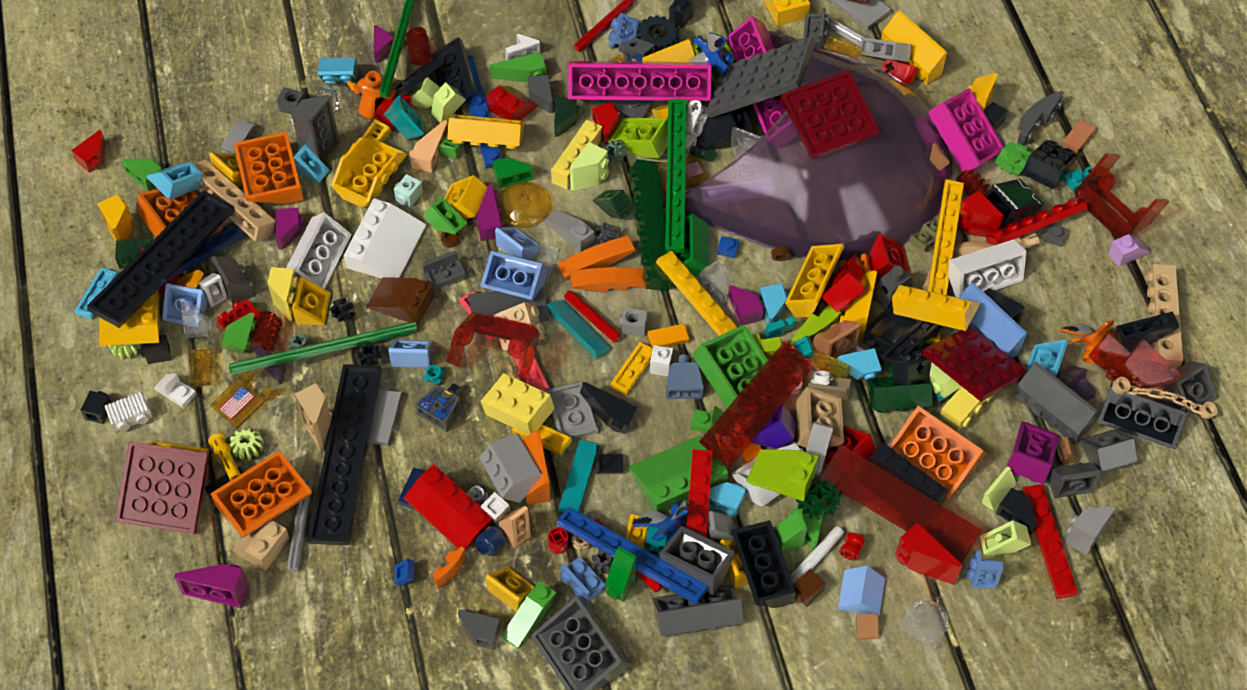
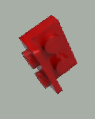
M246 298L243 302L238 300L231 306L233 309L230 312L224 311L217 317L218 321L215 325L224 331L227 325L249 313H254L253 320L256 321L261 315Z

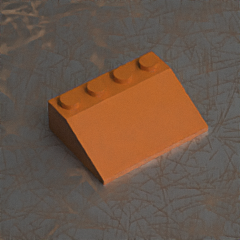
M287 132L233 143L246 201L289 204L304 200Z
M159 189L138 193L135 210L153 235L157 237L198 195L195 191L169 200ZM220 226L211 236L222 231L223 228Z
M917 406L889 446L948 490L946 494L948 500L952 498L986 455V452L919 406Z
M279 450L212 492L211 496L223 517L244 538L311 495L312 491Z

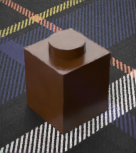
M809 569L793 584L796 592L795 600L807 607L823 592L825 582Z

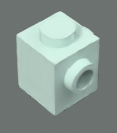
M406 174L394 187L397 202L411 208L423 193L422 182Z

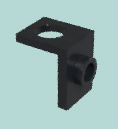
M596 445V474H623V454H599V445Z

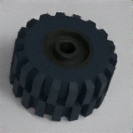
M655 15V17L649 16L648 19H643L642 23H639L636 38L654 44L655 52L679 43L680 34L677 24L672 23L673 20Z

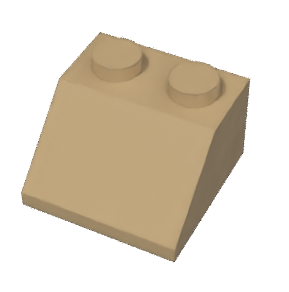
M271 520L246 537L241 538L232 549V552L266 571L289 542L290 538L286 528Z

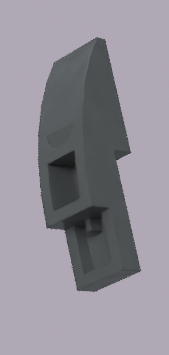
M1059 91L1046 96L1026 111L1019 124L1018 129L1021 132L1019 133L1017 143L1024 146L1027 141H1031L1035 129L1038 130L1040 125L1046 126L1049 121H1053L1056 115L1055 111L1057 109L1060 110L1064 103V100H1062L1064 92Z

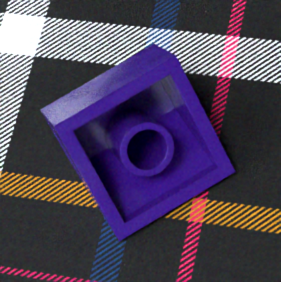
M783 403L751 422L747 440L749 443L777 449L783 445L787 446L794 440L797 421Z

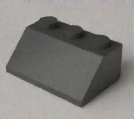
M681 526L660 552V559L708 585L706 592L713 595L723 583L735 551Z

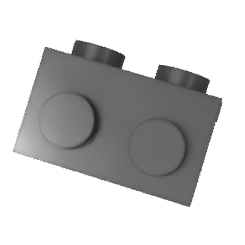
M822 8L821 14H806L803 38L812 37L815 41L814 46H824L825 39H828L826 25H829V14H826L825 8Z
M456 251L445 253L422 264L423 275L426 281L432 284L433 290L466 278V272L458 260Z

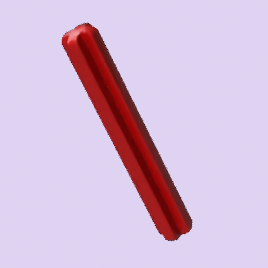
M569 290L564 295L565 300L612 342L616 343L619 341L621 334L573 291Z

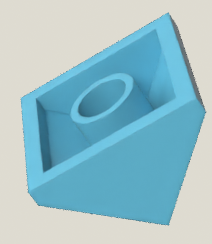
M1065 339L1034 345L1026 370L1028 371L1037 362L1056 377L1068 341Z

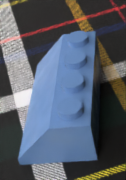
M972 282L959 297L980 303L969 326L977 329L981 335L992 341L995 346L1006 352L1013 359L1020 353L1027 332Z

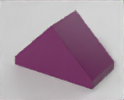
M374 25L375 63H380L390 54L394 37L378 25Z

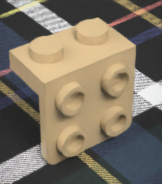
M524 302L493 316L503 350L507 351L530 341L540 342L545 340V329L540 323L538 317L539 310L534 303Z

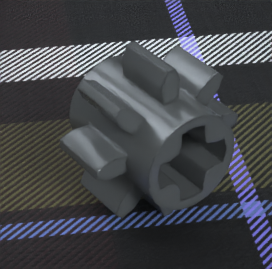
M603 222L602 226H597L594 232V236L597 239L596 243L601 244L616 239L617 232L614 230L615 226Z
M598 549L597 555H592V569H597L598 575L601 573L609 574L614 557Z

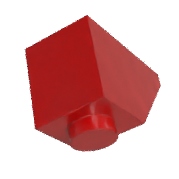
M612 102L592 108L593 122L602 126V141L604 145L608 144L610 137L618 127V119L620 118L619 110L614 107Z
M99 129L71 150L75 161L89 173L104 162L106 141L102 131Z

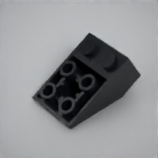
M745 107L711 118L708 117L701 134L697 137L700 152L752 142L753 127Z
M1045 140L1029 155L1021 174L1054 190L1060 184L1078 155L1069 148L1059 146L1055 141Z

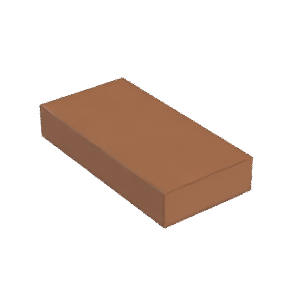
M1080 119L1062 141L1061 145L1078 153L1095 132L1096 127Z

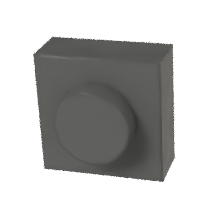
M1050 224L1044 242L1062 247L1067 228Z

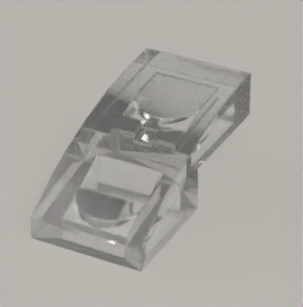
M541 244L538 259L535 262L549 268L545 280L546 283H549L559 257L560 248Z

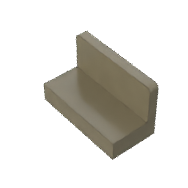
M833 377V380L828 385L808 383V387L848 400L851 379Z

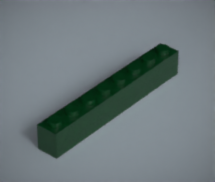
M636 159L633 166L629 169V176L632 178L631 191L634 193L633 205L636 209L635 220L638 224L637 235H639V250L642 255L641 266L644 269L643 281H645L646 289L667 291L672 281L656 263L659 257L667 254L665 252L666 224L657 162Z

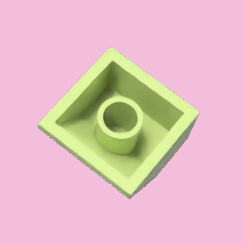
M590 142L585 146L570 166V186L572 190L598 186L602 180L608 177L609 159L607 150Z

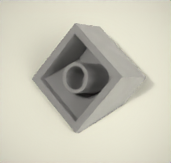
M1107 506L1084 509L1080 515L1076 514L1065 533L1068 535L1065 543L1087 556L1107 527L1116 508Z

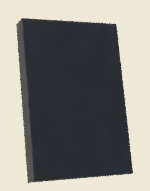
M441 58L424 63L394 88L396 93L393 98L407 94L443 64Z

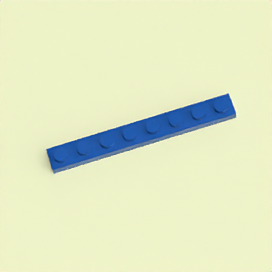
M467 56L477 90L475 94L466 99L470 115L490 118L473 56ZM481 143L479 145L486 169L492 168L493 161L502 159L499 146L490 147L488 143Z
M570 507L557 519L558 526L614 557L618 546L637 556V571L694 604L700 601L708 589V585Z

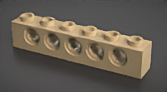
M206 159L194 163L202 172L200 186L197 189L200 193L205 190L235 206L234 212L228 218L255 242L273 235L276 221L255 202L246 201L245 193Z
M1153 264L1151 270L1147 271L1146 281L1149 282L1147 297L1150 298L1148 312L1153 317L1173 311L1179 323V328L1151 344L1154 347L1151 358L1155 362V369L1175 371L1180 368L1183 362L1176 265Z

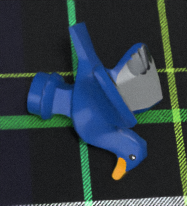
M709 32L707 41L703 38V35H698L695 38L694 42L702 49V52L688 62H711V65L716 67L720 76H722L729 67L727 64H732L734 55L729 51H721L727 41L725 37Z
M684 500L682 504L676 503L672 505L669 517L649 509L633 522V527H658V531L653 535L652 540L660 539L667 535V544L681 526L684 527L685 524L682 516L688 512V502Z

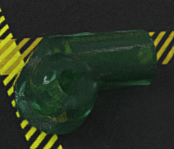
M691 146L689 154L708 162L714 161L717 155L712 149L707 151Z

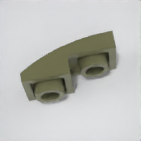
M932 219L923 224L921 230L910 237L909 242L922 251L927 250L935 243L938 221Z

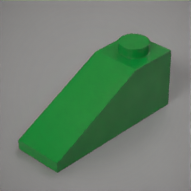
M620 546L616 549L605 583V592L613 600L618 599L624 602L636 584L637 556Z

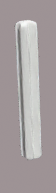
M839 526L834 527L790 575L793 584L809 569L812 570L844 535L843 529Z

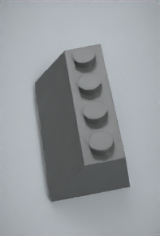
M329 95L301 100L297 106H294L291 112L299 149L306 145L322 162L339 143L331 97Z
M1037 362L1031 366L1019 382L1014 396L1020 403L1029 407L1035 415L1040 416L1051 428H1055L1061 433L1063 437H1068L1073 444L1077 443L1090 430L1098 411Z
M734 585L721 586L713 595L706 592L697 604L679 594L652 598L657 626L661 636L673 637L678 633L684 632L691 634L697 632V630H714L719 626L725 625L733 627L738 625V623L744 622L741 598Z

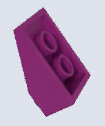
M1022 421L1006 467L1011 468L1014 475H1020L1033 482L1044 484L1053 464L1059 435Z
M220 564L175 573L174 576L182 595L237 608L242 607L249 589L243 569L235 564H230V566Z

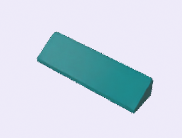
M563 300L547 304L548 312L596 360L611 350Z

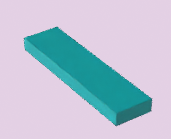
M583 440L579 441L558 508L560 512H564L568 507L578 512L580 511L596 459V445L599 444Z

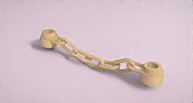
M1119 377L1112 384V389L1116 394H1142L1153 398H1166L1190 409L1194 413L1200 414L1204 419H1210L1218 412L1216 405L1212 402H1206L1201 405L1193 403L1182 395L1163 391L1159 388H1137L1131 385L1125 377ZM1152 390L1159 391V395L1151 394ZM1179 397L1183 400L1179 402L1176 399Z

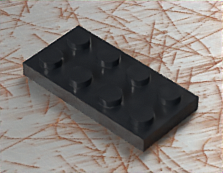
M458 37L431 54L432 60L441 58L443 64L435 70L440 88L446 82L456 88L465 99L477 92L462 39Z

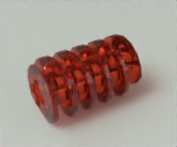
M422 27L410 29L406 33L410 61L416 66H422L424 63L432 61L427 31Z
M975 168L965 170L957 176L956 181L964 183L963 189L969 196L977 191H980L985 196L991 186L989 183L985 184L986 180L984 178L980 179L982 175L980 173L976 174L977 170Z
M262 311L250 348L254 352L261 354L273 352L283 320L273 312Z

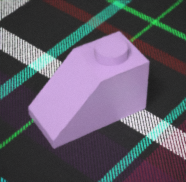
M1128 234L1114 240L1108 254L1116 265L1121 267L1148 255L1150 251L1140 238Z

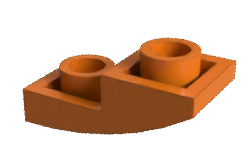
M462 546L451 550L445 557L446 566L439 567L432 574L434 584L438 589L450 581L463 565L466 556Z

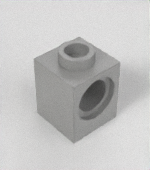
M625 308L624 315H620L619 318L622 334L645 337L647 310Z

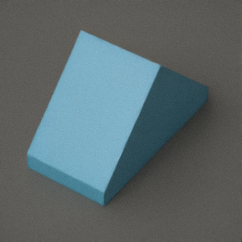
M303 145L293 157L297 173L316 183H320L330 171L306 145Z

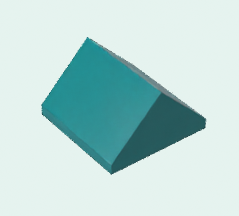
M399 95L384 115L407 140L422 136L424 134L423 120Z

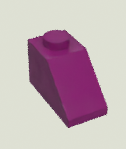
M298 207L276 209V241L279 250L284 249L301 233L304 217L303 214L300 215Z
M734 285L729 286L728 298L740 325L762 321L765 307L763 302L759 301L757 295Z

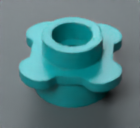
M430 365L426 369V374L423 375V380L439 385L442 376L445 375V370L437 365Z

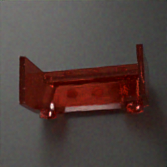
M1105 153L1077 187L1075 198L1087 202V210L1116 238H1121L1128 234L1133 236L1151 224L1170 201L1168 199L1155 198L1149 207H1142L1134 214L1110 192L1116 180L1109 170L1120 156L1118 154Z
M478 312L470 313L454 332L446 362L459 368L464 347L472 342L474 333L509 340L508 353L513 358L520 359L515 378L527 384L540 337L539 330L533 325Z
M1107 333L1088 356L1106 373L1105 377L1111 382H1114L1119 377H1125L1131 385L1137 386L1140 389L1173 384L1181 378V374L1144 339L1130 353L1113 336Z

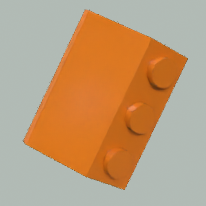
M536 430L525 437L523 441L543 475L524 497L526 498L527 505L550 501L549 478L540 430Z

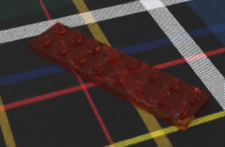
M785 340L699 440V443L707 450L713 451L712 454L729 469L814 365Z
M843 445L839 446L820 478L822 481L827 479V484L829 485L834 483V488L839 489L840 492L906 532L918 523L961 564L982 532V529Z

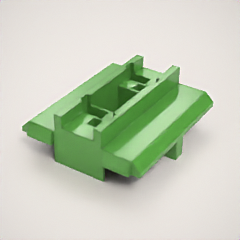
M1008 142L1002 148L994 163L999 165L1001 170L1008 171L1009 174L1019 175L1031 152L1027 150V147L1019 143Z

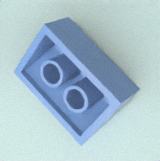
M490 251L480 287L533 301L544 286L549 268L538 262Z

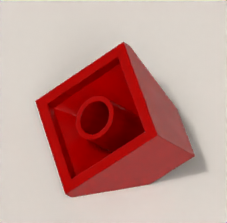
M880 233L869 253L870 270L877 271L876 277L879 279L897 265L910 274L903 245Z

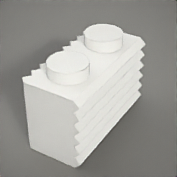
M141 391L135 395L132 394V396L105 405L115 433L127 431L136 424H145L149 419L153 418L144 394Z

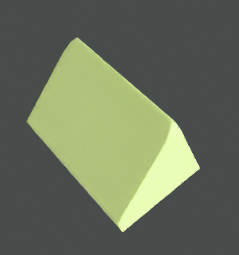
M1006 467L984 494L982 504L993 511L997 509L1009 490L1016 486L1011 468Z

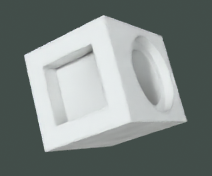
M654 345L650 360L651 374L668 377L670 363H672L673 348Z
M495 492L480 506L493 518L492 522L496 526H499L498 522H500L504 515L511 513L509 504Z

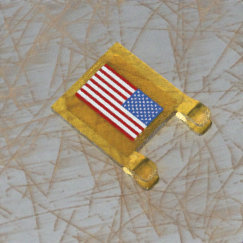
M698 155L687 156L685 189L711 182V178ZM657 162L658 174L667 170V162ZM665 184V188H666V189L664 190L665 195H666V191H667V184Z
M251 371L242 372L238 379L210 404L212 409L236 429L266 401L275 396L270 386H266L260 395H257L245 385L254 377Z

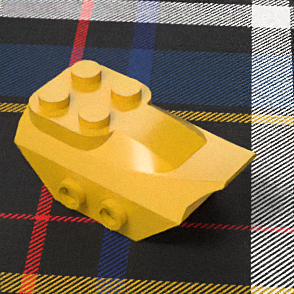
M360 137L356 143L352 144L350 150L341 157L332 187L342 199L359 207H367L371 204L373 198L376 199L382 192L383 184L387 183L389 176L396 172L399 164L408 154L373 138Z

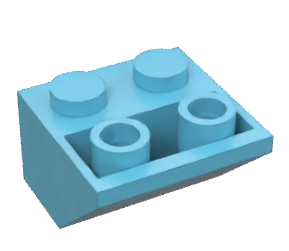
M355 57L320 58L318 76L326 85H335L336 82H343L348 85V81L358 82V61Z
M186 162L147 175V179L171 200L199 189L202 172L192 162Z

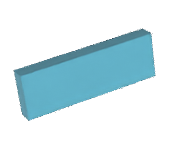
M101 267L76 307L75 314L93 320L95 314L87 311V305L119 273Z

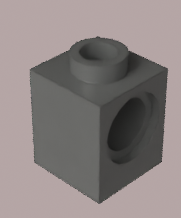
M284 87L277 99L279 111L291 114L294 106H297L301 100L305 99L304 92Z

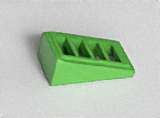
M447 133L439 145V153L456 159L465 141H463V144L452 143V140H448Z

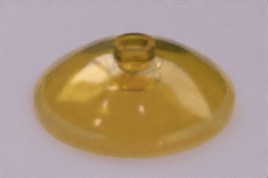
M517 182L509 185L500 193L499 201H497V205L500 204L501 218L508 224L521 228L540 224L549 216L552 208V201L548 191L541 185L533 182Z

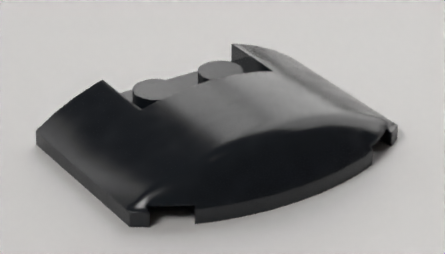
M892 306L877 316L867 327L863 334V343L860 342V347L864 350L875 348L877 357L892 366L893 359L900 358L902 354H912V351L918 350L931 337L935 338L943 326L896 315L893 313Z

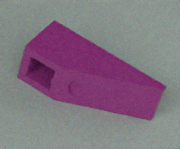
M492 183L488 185L476 215L480 241L496 239V228L505 227L503 219L499 218L502 215L500 204L496 205V201H499L497 190H493Z

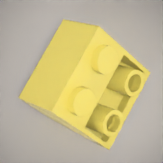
M271 267L268 286L273 304L288 321H293L292 306L298 277L295 276L294 269Z

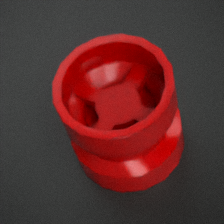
M560 527L551 529L548 533L549 550L558 555L566 552L569 545L566 530Z
M849 532L846 534L845 544L841 546L839 553L848 560L856 561L860 556V549L864 547L866 541L861 535Z

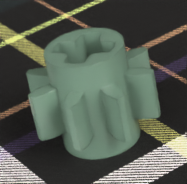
M622 140L609 141L610 144L605 148L608 151V157H611V162L624 161L623 157L627 155V145H623Z
M305 333L303 335L295 334L292 339H289L290 345L288 349L312 345L311 338L307 339Z

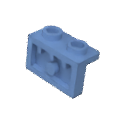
M623 13L614 18L610 26L612 31L608 37L610 41L609 48L612 49L615 44L628 43L632 38H636L639 21Z
M976 551L974 558L970 560V568L967 569V579L971 580V588H997L1003 571V562L995 560L981 561V551Z
M580 556L569 565L562 564L560 566L561 579L565 584H570L574 588L575 595L590 601L605 590V583Z

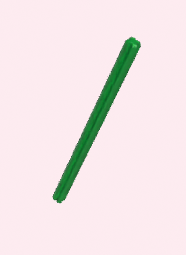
M405 0L379 90L381 98L389 96L415 0Z
M414 321L230 363L229 370L234 375L416 333L418 327Z

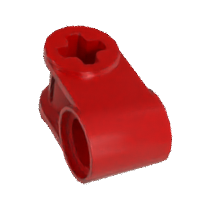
M888 59L882 65L885 74L912 85L918 71V67L899 60Z

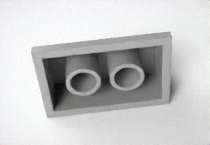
M518 433L490 443L479 457L502 499L520 503L543 475Z

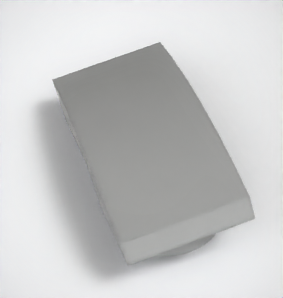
M237 119L221 148L236 155L233 143L249 140L255 125Z

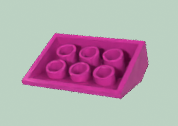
M970 88L928 111L931 121L937 127L940 136L944 139L949 152L955 158L963 174L996 156L1004 148Z

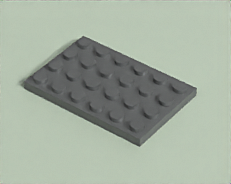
M812 37L802 38L797 42L785 44L780 48L756 54L748 59H741L733 64H727L729 67L722 76H719L711 101L709 102L706 111L708 117L711 118L800 88L815 44Z

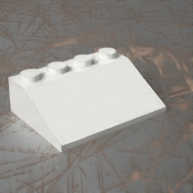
M373 198L344 254L346 268L381 279L383 277L401 278L426 228V224L391 203Z

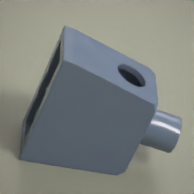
M679 355L677 357L678 363H670L666 385V399H703V383L698 364L696 362H689V356Z

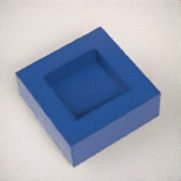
M721 236L717 255L735 258L739 239Z
M407 558L394 565L395 585L402 586L414 580V560Z

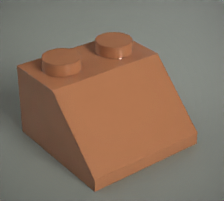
M844 320L839 324H833L824 333H818L813 340L815 353L827 365L839 356L857 347L861 325Z

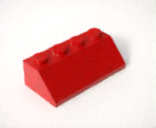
M435 464L418 478L404 497L405 501L457 549L462 546L466 550L475 541L476 536L485 527L491 525L493 519Z

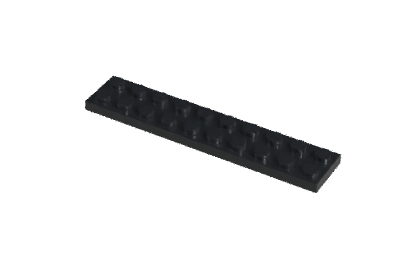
M203 190L87 305V311L120 328L234 212L235 206Z
M343 364L307 539L309 544L349 546L382 374L381 365Z

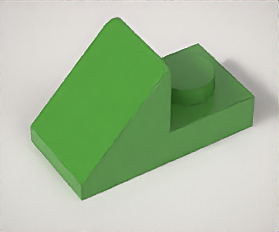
M714 406L713 413L695 409L690 430L729 437L733 418L717 406Z

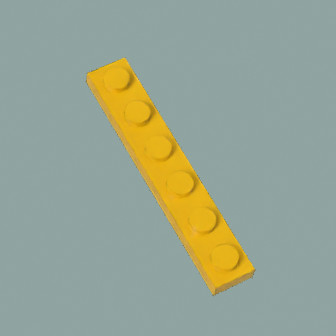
M672 251L657 259L656 263L718 336L738 328Z

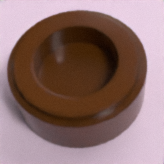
M442 232V245L447 248L457 246L459 243L458 232L455 235Z
M779 246L772 249V259L774 261L787 260L790 257L789 248Z

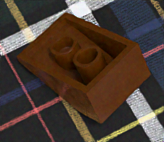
M383 277L367 304V309L406 322L414 321L418 326L434 297L433 286L431 283L416 278Z

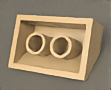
M315 383L295 393V398L302 422L322 453L327 446L333 415L329 410L331 407L327 401V393Z
M806 387L796 400L797 445L807 448L814 421L833 426L828 448L842 445L844 443L842 399Z

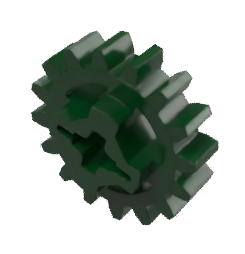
M817 478L816 482L812 481L805 500L796 499L798 509L803 508L802 514L809 513L810 519L813 516H817V520H820L821 516L828 519L829 514L834 516L836 510H839L841 502L840 490L834 489V483L828 485L827 479L821 482L820 478Z

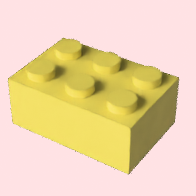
M504 373L481 400L487 416L527 435L538 430L555 409L550 394Z

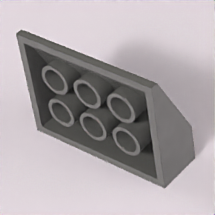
M577 595L530 635L566 690H598L617 678L632 665L586 598Z

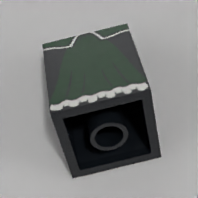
M1021 179L994 184L985 195L1003 214L999 229H1004L1011 223L1021 222L1025 217L1035 216L1044 204Z

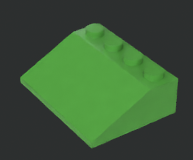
M745 324L700 344L692 355L733 419L748 413L787 388Z
M700 436L629 466V470L652 510L664 513L671 510V506L676 503L682 504L684 500L688 502L692 449L713 451ZM714 451L712 453L710 488L728 481V471Z

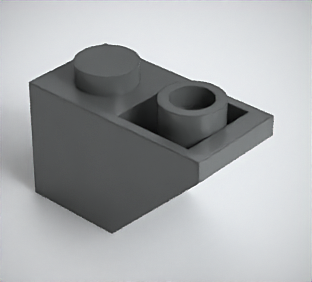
M548 75L527 77L530 100L546 112L553 113V106L556 105L555 95H551V92H554L553 81L549 82Z
M469 609L465 611L459 610V622L473 645L494 650L501 628L500 619L491 614H477Z

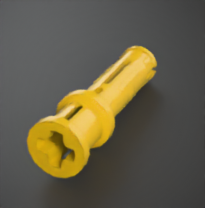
M217 432L211 435L208 443L214 448L215 457L221 460L231 481L241 475L231 455L232 448L226 443L224 433Z

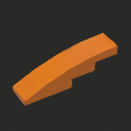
M627 235L588 248L557 264L564 279L567 281L570 279L571 271L599 268L601 266L603 268L609 267L634 253L636 249Z
M605 267L570 272L572 289L607 293L609 289L627 291L629 286L646 288L645 281H643L644 269Z

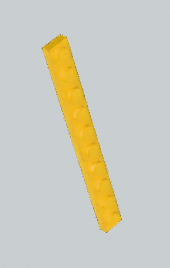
M947 179L944 182L927 291L947 295L949 260L953 256L964 185L961 182ZM941 330L935 338L931 337L926 343L934 344L938 342Z

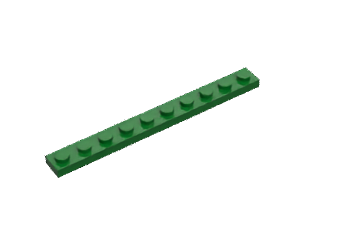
M668 99L666 253L670 251L673 253H684L686 99Z

